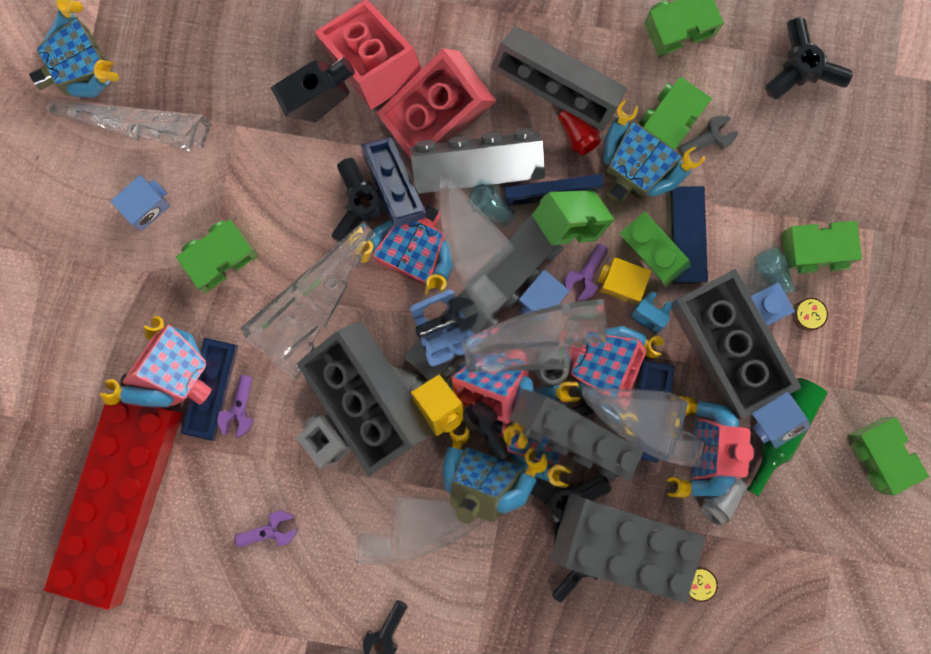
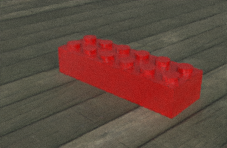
M121 400L114 405L104 404L43 591L108 611L122 604L183 412L167 407L123 403Z

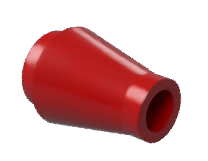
M565 110L559 114L558 119L574 152L584 156L599 146L601 143L600 132L594 126Z

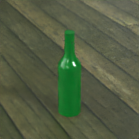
M797 378L801 388L790 395L811 426L828 392L809 380ZM808 429L776 449L770 440L766 443H761L762 461L747 489L748 492L755 496H760L774 470L793 458Z

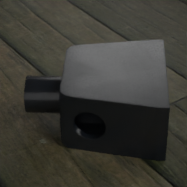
M342 57L333 65L313 60L270 88L285 116L315 123L349 96L350 92L344 81L353 76L355 71L345 57Z

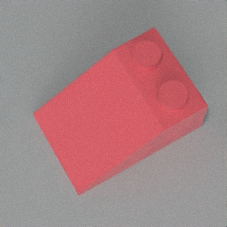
M363 0L314 32L334 62L345 57L351 63L355 74L348 78L347 81L371 110L397 94L422 70L414 48L368 0Z
M442 49L377 114L411 159L410 146H416L417 142L423 140H434L436 143L446 142L474 122L496 102V99L460 51Z

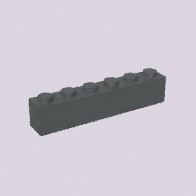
M532 214L457 296L470 299L474 303L467 308H462L461 311L466 318L478 313L477 322L471 329V332H474L476 337L482 331L487 335L499 322L496 315L502 308L505 307L507 310H510L521 297L518 293L519 289L525 283L531 286L543 272L539 267L545 260L548 259L553 262L564 249L562 245L550 244ZM447 309L440 316L447 314ZM420 338L403 357L428 380L440 375L446 381L456 370L452 364L459 356L454 354L452 360L436 367H431L425 354L427 352L426 347H423ZM472 351L461 356L466 359Z

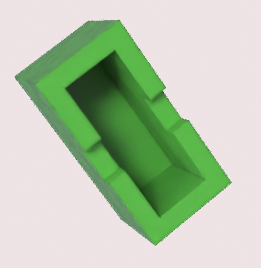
M666 0L651 7L644 24L656 53L660 57L681 49L683 46L681 42L691 38L694 44L716 36L724 22L715 0H676L671 3Z
M680 76L674 85L669 82L666 84L657 97L661 101L660 105L655 111L649 108L639 122V125L675 150L712 98Z
M595 190L549 192L540 200V205L532 214L551 245L570 244L573 238H576L579 243L597 241L615 220Z
M645 211L619 233L628 246L666 288L691 267L690 260Z
M231 219L214 224L208 230V235L200 240L195 239L188 242L182 247V253L176 256V259L197 289L204 293L209 292L226 280L227 277L224 273L233 266L239 271L259 257L239 227Z
M857 221L830 223L829 227L821 228L820 230L818 229V224L791 226L782 232L786 270L797 269L798 274L816 273L819 267H830V272L845 271L851 269V264L862 260Z
M882 417L849 435L853 442L851 444L853 453L858 460L864 462L869 471L867 478L871 486L880 494L894 496L929 478L917 453H908L904 443L908 442L909 439L897 417Z

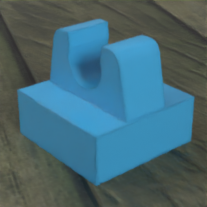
M653 291L635 306L629 317L654 334H657L664 329L671 318L669 314L672 303L667 301L662 309L656 308L653 305V300L657 293Z

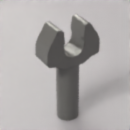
M729 116L713 117L707 123V132L678 146V152L684 157L685 152L692 147L697 148L690 154L711 144L717 145L721 150H724L733 143L738 135V131H734L726 136L721 135L718 128L726 125L731 118Z

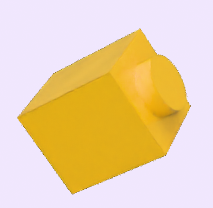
M614 257L609 265L604 263L597 279V282L602 283L599 292L629 304L637 305L641 302L652 271Z
M437 375L411 392L414 403L436 437L443 432L453 431L460 425L463 420L462 403L440 375Z

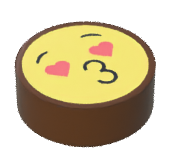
M817 298L803 299L793 308L795 311L792 313L793 321L798 328L804 331L819 329L827 322V307Z
M698 566L689 597L697 602H706L715 596L718 582L716 576L710 570Z

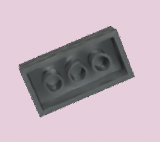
M736 269L672 302L671 309L723 405L729 407L738 419L751 415L786 392L791 394L801 388Z
M362 321L337 330L296 363L368 476L434 434Z
M569 494L550 560L572 571L687 604L706 537L676 526Z

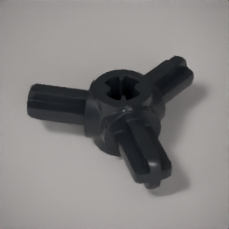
M797 17L787 22V30L792 48L787 52L789 60L783 64V71L766 84L767 95L777 100L795 85L802 86L808 81L815 84L818 79L846 88L852 80L853 71L827 61V55H824V52L817 44L811 43L805 18Z
M353 158L344 159L337 164V169L348 189L345 193L348 202L344 206L347 212L333 231L331 237L344 246L348 245L362 223L368 224L371 219L381 218V214H388L378 189H374L370 181L365 182ZM364 197L370 203V206L365 209L360 203V199Z
M601 475L577 487L573 483L568 485V487L554 486L546 480L534 477L537 481L530 494L544 503L543 509L549 512V521L554 522V547L564 514L562 509L556 506L558 499L563 501L562 496L567 495L568 499L569 494H573L594 501L609 493L612 489L608 479Z

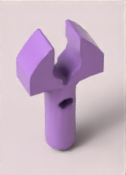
M603 244L596 245L581 271L575 273L570 270L564 280V286L569 292L574 283L580 282L582 279L584 280V291L579 296L578 302L592 297L598 288L593 283L592 277L608 252V248Z
M241 375L239 378L232 408L226 412L219 411L217 423L223 435H228L230 422L236 418V415L239 421L236 438L244 436L252 429L254 419L248 418L245 412L253 380L248 375Z
M282 510L269 514L271 520L268 525L235 535V544L237 547H243L269 538L276 540L278 546L288 544L296 536L299 528L287 533L280 530L277 531L275 528L279 526L281 521L293 519L295 516Z

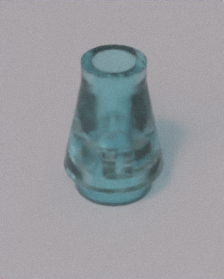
M480 184L471 191L467 203L471 207L472 213L499 223L503 227L512 223L515 218V211L507 205L493 186Z
M778 246L769 248L754 257L757 263L754 267L770 286L779 282L785 294L796 289L792 281L786 254L781 252Z

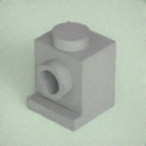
M320 414L311 417L303 425L305 430L296 437L319 469L336 465L351 451L329 415L320 416Z

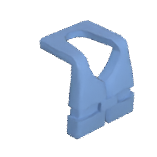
M447 290L411 306L410 311L416 325L418 326L429 321L423 316L424 309L433 303L443 301L448 306V312L450 308L449 300L455 298L454 292ZM459 310L458 315L455 316L463 319L466 318L461 310ZM454 326L421 338L423 347H426L427 352L425 354L431 367H436L452 360L454 354L461 356L479 348L480 345L474 332L469 330L461 333L460 328Z

